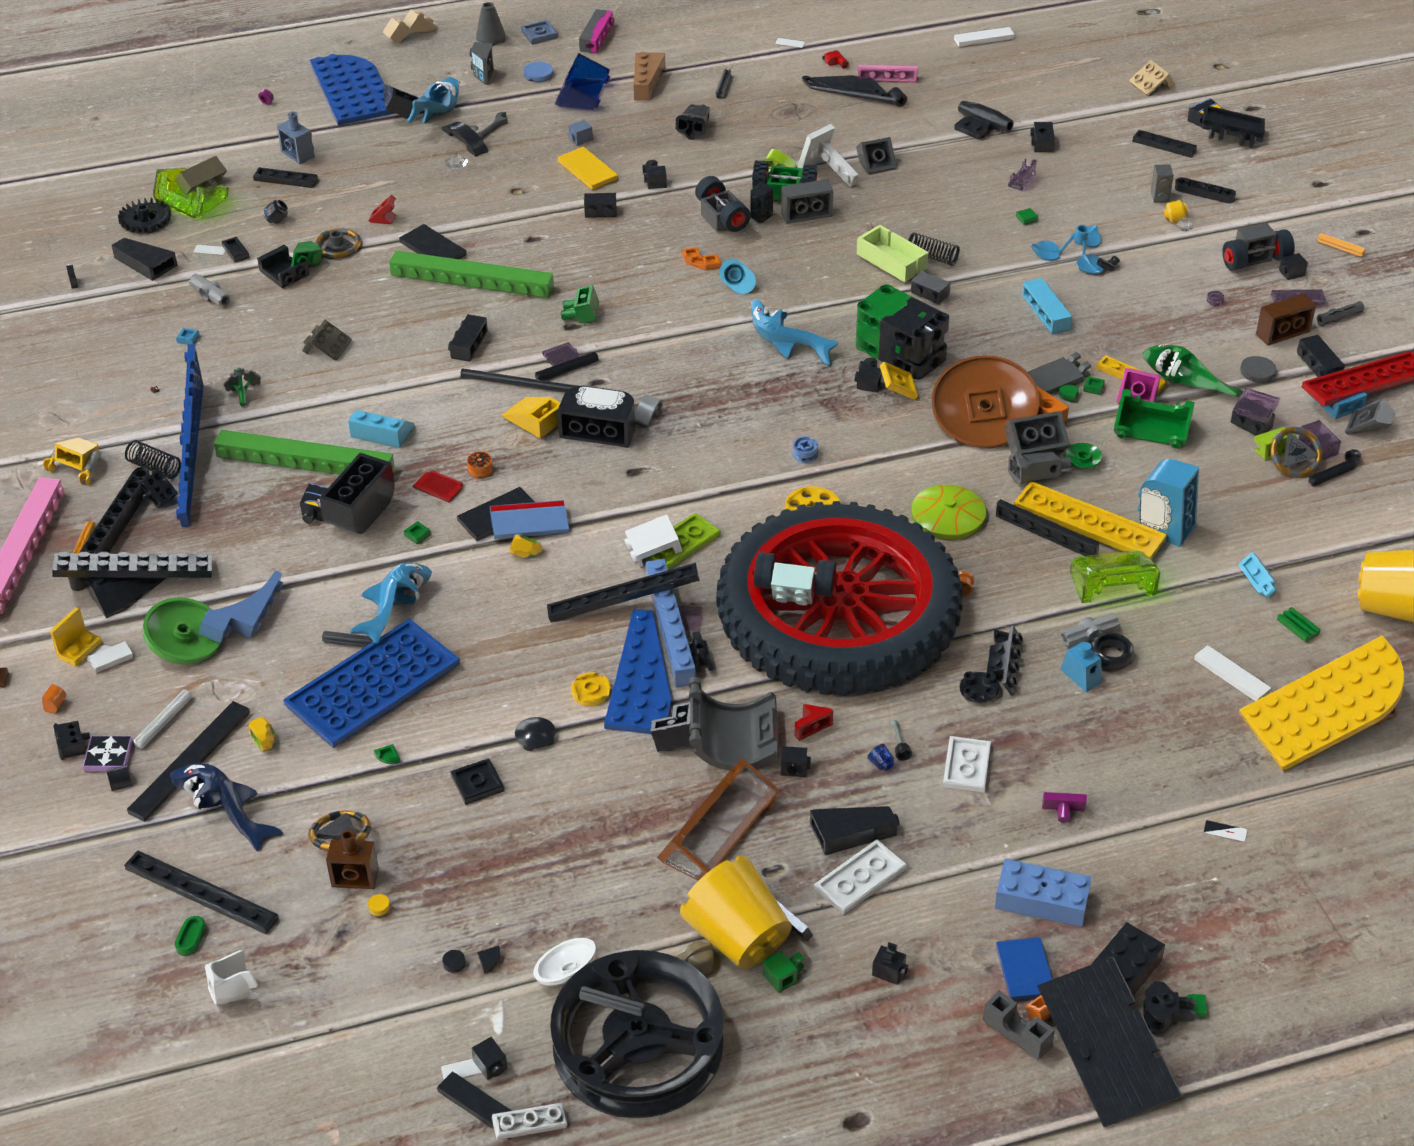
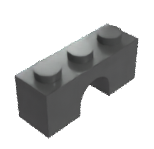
M1000 990L985 1004L983 1021L1037 1060L1052 1046L1055 1029L1038 1017H1035L1030 1023L1025 1021L1017 1011V1002Z

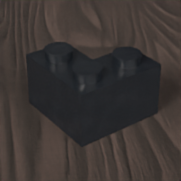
M690 702L673 705L671 717L652 720L651 734L657 752L691 746L689 743V737L691 736L689 733V726L691 725Z

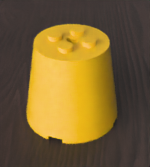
M1414 549L1366 552L1364 562L1361 564L1358 580L1360 583V588L1358 589L1360 609L1414 623Z
M737 856L736 861L730 863L726 860L711 869L692 887L687 894L690 897L689 900L680 907V916L742 970L755 967L772 955L788 937L792 924L752 861L746 856Z

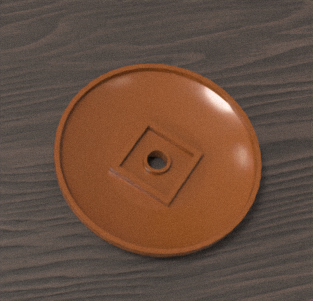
M974 356L956 362L941 374L932 392V411L939 427L957 442L977 448H995L1008 444L1004 426L1009 420L1038 414L1039 392L1029 373L1013 361L998 356ZM983 403H987L990 405V407L982 408L980 405Z

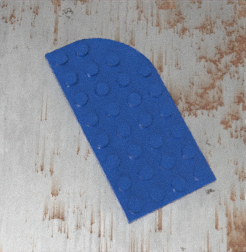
M335 54L310 59V65L337 125L396 114L390 113L385 109L384 82L376 66L370 61L357 56Z

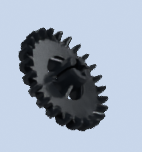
M152 197L149 203H147L146 198H144L143 203L138 199L137 205L132 201V207L126 203L127 209L122 207V211L119 210L118 221L121 227L130 232L136 231V233L156 231L158 228L164 227L172 215L167 203L164 204L163 200L159 203L158 198L154 203Z

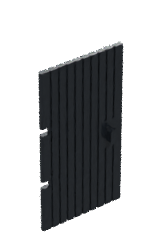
M1113 956L1037 985L1103 1128L1182 1097L1164 1057L1155 1058L1153 1053L1160 1049L1140 1009L1131 1011L1129 1007L1136 1004V1001Z

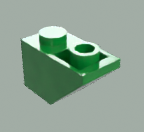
M313 241L298 242L293 252L291 267L302 261H306L308 266L319 265L323 249Z

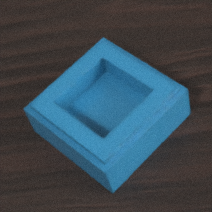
M183 328L176 337L177 343L194 344L200 335L199 330Z

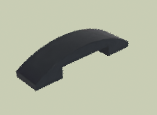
M453 122L442 127V130L449 136L455 135L465 143L467 151L475 157L488 152L485 143L468 125L462 122Z

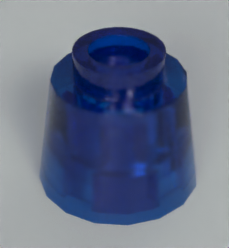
M885 744L876 746L868 754L867 759L879 770L888 771L894 765V758Z

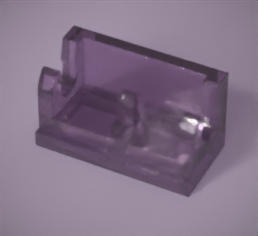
M1025 159L1016 175L1013 173L1010 176L1008 187L1023 191L1036 175L1037 160H1032L1030 166H1027V159Z

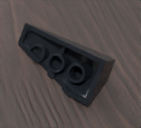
M91 577L86 579L90 596L105 618H108L127 609L130 602L134 599L139 600L142 597V593L148 589H153L166 578Z

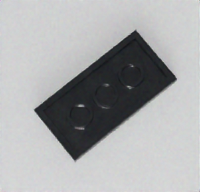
M425 224L399 237L400 243L418 254L460 259L467 255L464 248Z
M518 487L457 515V521L478 541L493 534L490 506L532 503L535 501L521 487Z

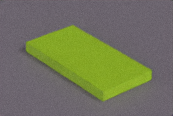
M694 513L673 527L679 539L682 552L675 554L671 547L646 558L651 561L665 559L667 570H670L720 537L721 530L697 513Z

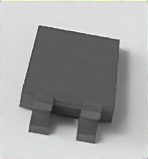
M1075 352L1067 360L1062 357L1027 372L1038 387L1051 395L1059 392L1060 387L1063 385H1076L1083 382L1084 377L1090 376V372L1087 369L1091 368V364L1084 362L1080 365L1077 360L1081 358V355Z

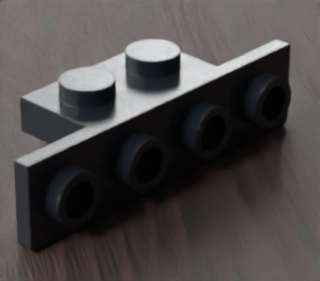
M1010 626L1008 641L990 645L987 672L995 673L996 677L1003 676L1002 684L1010 696L1015 695L1016 687L1018 686L1017 676L1020 671L1019 660L1021 658V645L1023 644V637L1014 626Z

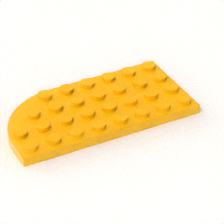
M1380 636L1239 709V712L1281 770L1285 771L1386 717L1398 704L1403 693L1404 671L1402 662L1388 641L1383 636Z

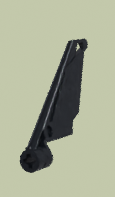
M805 75L802 77V81L811 89L893 103L898 107L905 105L908 99L898 87H894L886 92L871 77L860 78L855 75L824 77Z

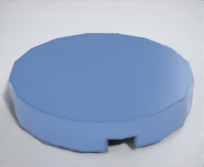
M532 62L524 67V77L529 81L533 79L534 82H543L551 78L553 68L546 62Z

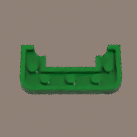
M1122 390L1114 425V433L1117 434V437H1128L1166 444L1178 449L1186 445L1195 402L1186 400L1182 406L1177 402L1176 406L1140 400L1139 395L1136 398L1131 395L1132 390Z

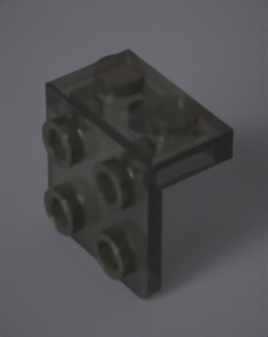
M325 319L320 326H315L311 332L312 336H307L303 342L305 346L302 351L308 355L315 346L333 360H338L350 345L352 339Z

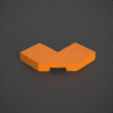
M698 247L682 249L683 259L688 265L705 271L721 267L718 254L701 256Z

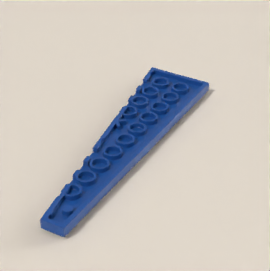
M188 344L187 352H184L187 367L185 399L183 400L184 411H182L184 422H181L183 434H180V444L182 445L180 496L177 499L179 508L176 509L177 520L181 521L182 527L190 525L204 386L195 344Z

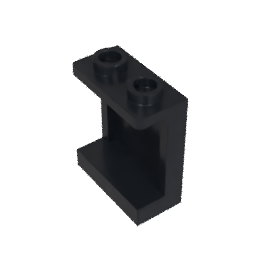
M282 245L257 258L259 271L281 288L309 275L308 263L306 261L291 267L292 257L289 255L286 245Z

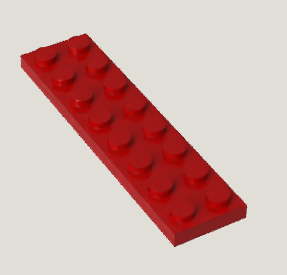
M1408 351L1302 382L1301 388L1325 407L1362 392L1370 394L1414 381V353Z

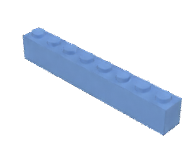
M665 559L646 562V576L667 571ZM673 588L651 594L675 687L689 686V679L695 677V666Z

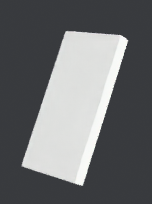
M876 839L816 882L814 890L841 914L845 915L907 869V864Z

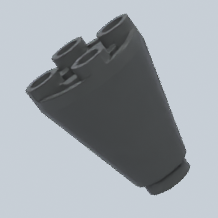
M485 2L482 4L476 39L483 43H492V46H494L495 43L505 39V31L494 4Z

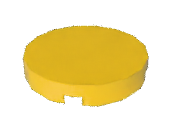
M589 672L581 674L571 684L572 697L581 705L597 706L604 703L611 694L610 681L606 676H600L599 673Z

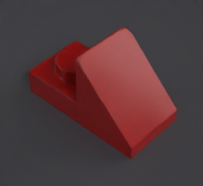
M391 194L372 211L368 221L370 223L393 224L396 214L392 210L395 207L394 202L396 198Z
M803 704V718L795 722L794 736L800 741L832 726L834 711L831 708Z

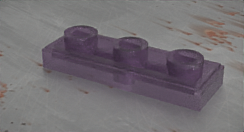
M1322 289L1271 291L1273 303L1303 293L1316 306L1325 304L1326 300Z

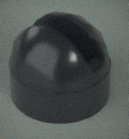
M1351 449L1345 453V460L1352 459L1353 462L1358 463L1361 459V453L1356 449Z

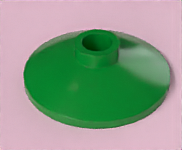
M1075 443L1066 449L1065 457H1069L1071 465L1075 467L1092 468L1101 462L1102 453L1092 444Z

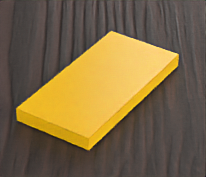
M584 146L558 156V162L591 190L618 180V174Z

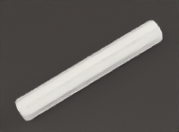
M186 689L183 690L134 739L135 746L143 749L191 700V692Z

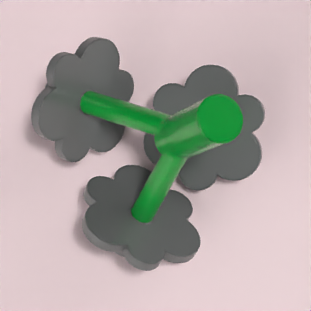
M244 368L234 369V373H230V377L224 382L225 390L227 392L237 390L240 406L247 405L245 391L249 385H260L261 376L252 370L247 371ZM242 375H244V380L247 381L244 388L242 382Z

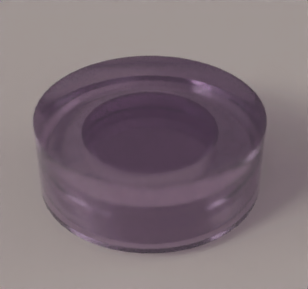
M1211 291L1207 294V302L1213 306L1222 305L1224 294L1219 291Z

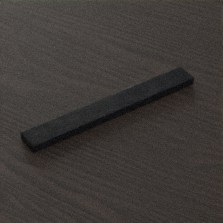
M696 562L547 604L548 618L551 623L700 581Z
M232 701L127 808L128 814L145 822L177 789L171 782L170 774L176 769L187 765L201 764L249 715V708Z
M139 850L124 865L125 870L261 933L267 934L279 919L277 913Z

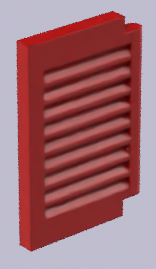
M432 470L430 473L426 472L413 485V488L449 503L463 489V483Z

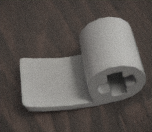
M645 394L635 411V424L648 427L653 413L658 415L661 412L663 400Z

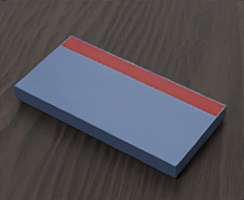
M564 500L490 506L494 539L514 538L515 534L527 537L569 533Z

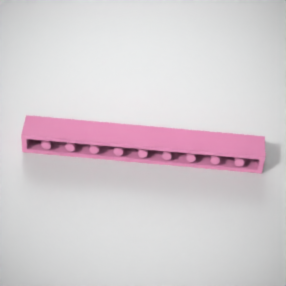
M39 477L0 550V616L4 613L8 601L11 600L12 593L18 586L21 575L25 573L26 566L31 561L32 554L35 548L38 547L41 537L45 534V529L48 523L51 522L54 511L58 509V504L61 498L64 497L65 489L62 487L60 479Z

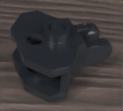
M1154 981L1146 989V999L1143 1001V1017L1153 1033L1163 1034L1171 1025H1176L1177 1021L1192 1022L1196 1020V1012L1191 1010L1196 1006L1194 999L1179 997L1178 992H1173L1164 982Z

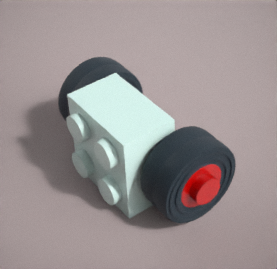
M759 552L756 563L753 564L752 568L754 586L765 589L772 588L773 599L781 603L791 601L796 602L798 605L812 604L814 590L815 595L831 597L834 585L837 586L838 582L836 562L819 560L817 572L815 573L814 567L776 563L775 554Z

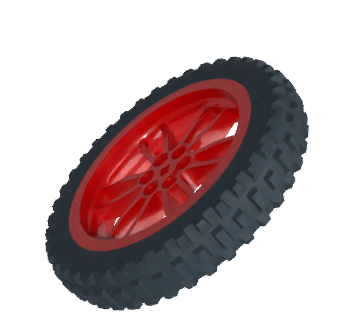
M833 501L829 505L815 502L814 506L798 505L797 510L785 509L777 517L774 515L767 517L764 524L758 522L752 527V532L746 531L741 536V542L734 543L731 547V553L725 558V565H722L720 569L716 602L723 630L726 636L730 638L732 647L736 651H741V657L746 662L752 661L754 669L759 672L765 670L768 678L772 680L779 678L782 680L783 685L788 687L797 685L800 686L801 691L809 692L811 689L819 690L821 695H827L828 692H838L839 696H846L847 692H856L857 695H864L867 690L873 689L875 692H880L887 685L899 686L904 678L910 681L917 677V672H924L929 669L931 661H938L941 657V652L948 649L950 638L954 637L956 627L960 624L963 608V588L959 580L958 569L954 565L951 555L945 553V546L941 542H935V536L930 531L923 532V526L919 523L911 524L908 521V517L902 514L895 516L893 511L889 509L877 510L876 506L871 504L863 507L858 506L857 502H851L849 505L841 504L840 501ZM759 552L775 554L776 563L812 567L804 561L808 558L813 557L819 563V560L829 561L826 555L850 556L842 572L836 571L838 582L837 586L834 585L832 596L815 595L814 590L812 604L798 605L796 602L791 601L781 603L773 599V597L763 596L765 593L772 594V588L765 589L754 586L752 568L753 564L756 563ZM862 558L872 560L868 566L858 573L854 571ZM883 565L905 580L869 582ZM905 594H913V595H915L914 598L889 596V595H905ZM771 610L808 611L803 614L793 628L779 619ZM872 610L911 612L899 623L888 629ZM818 620H825L816 635L804 632ZM835 620H844L853 636L852 639L827 638ZM856 620H861L877 634L867 636Z

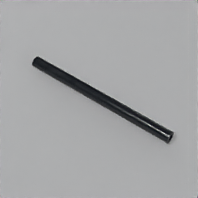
M464 368L460 372V376L465 378L566 392L570 388L578 386Z

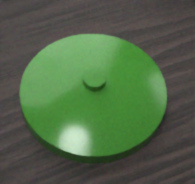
M182 597L165 599L152 606L144 618L142 632L145 643L153 653L166 661L177 664L200 663L212 657L221 645L219 642L199 635L201 622L208 610L211 609L200 601Z

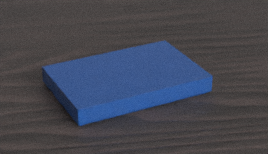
M1041 938L996 942V950L1009 998L1014 1001H1023L1039 997L1041 994L1037 985L1052 980Z

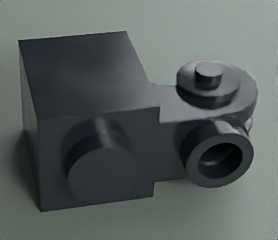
M648 160L646 164L642 165L644 183H647L648 189L667 188L665 166H658L656 160Z
M866 358L864 361H860L859 371H856L854 381L857 382V389L878 392L882 372L880 368H877V359Z

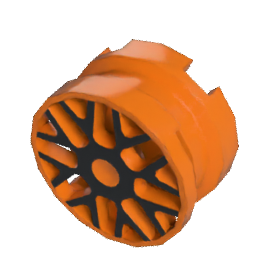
M477 451L467 457L468 473L471 477L476 479L478 477L486 478L492 474V457L489 453Z

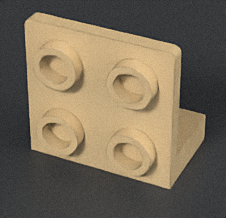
M1152 60L1129 80L1132 85L1147 96L1160 84L1163 86L1167 85L1169 88L1175 85L1170 74Z

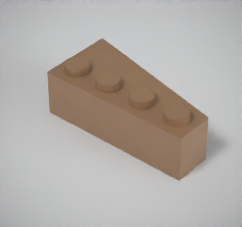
M636 53L633 84L634 100H649L651 98L654 87L657 86L658 79L661 78L662 72L666 68L665 53Z

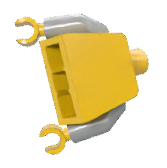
M81 438L56 443L55 450L51 454L52 457L46 458L43 461V466L45 470L48 469L50 472H53L56 469L54 462L57 461L81 471L85 470L78 477L81 484L85 480L88 486L91 484L90 473H93L99 459V445L96 442H89Z

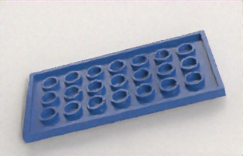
M409 618L381 636L379 644L370 643L284 698L283 702L290 711L334 748L460 665V658Z

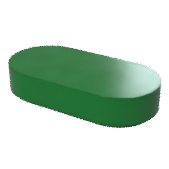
M191 916L184 921L175 940V948L179 955L189 956L197 951L206 931L205 921L202 917Z

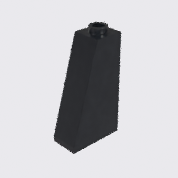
M123 238L111 245L116 260L152 281L178 266L175 252L127 238Z
M890 806L810 810V826L825 855L868 844L876 839L882 840L896 836L897 826L900 825L897 814H893Z

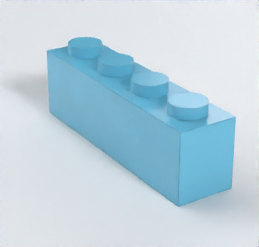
M1042 278L1023 282L1022 296L1049 332L1055 334L1070 330L1073 320L1072 315L1064 307V304L1060 302L1056 294L1053 293L1049 285Z

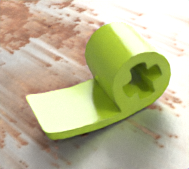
M776 149L770 150L764 160L769 162V169H771V166H777L778 163L784 167L795 168L796 162L792 158Z

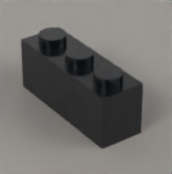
M467 314L466 318L462 320L458 331L456 330L454 338L448 344V351H450L452 359L471 361L488 332L487 317Z
M1319 335L1299 340L1297 354L1317 377L1344 370V363Z

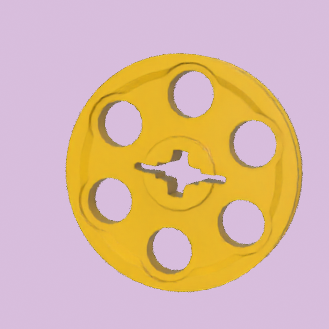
M807 486L799 488L788 495L785 501V509L797 510V507L791 506L793 503L798 505L805 504L807 507L814 506L815 502L829 505L833 501L840 500L835 493L826 488ZM809 494L811 495V497L806 498L803 497V495ZM822 497H828L829 499H828V500H822L821 498H822Z

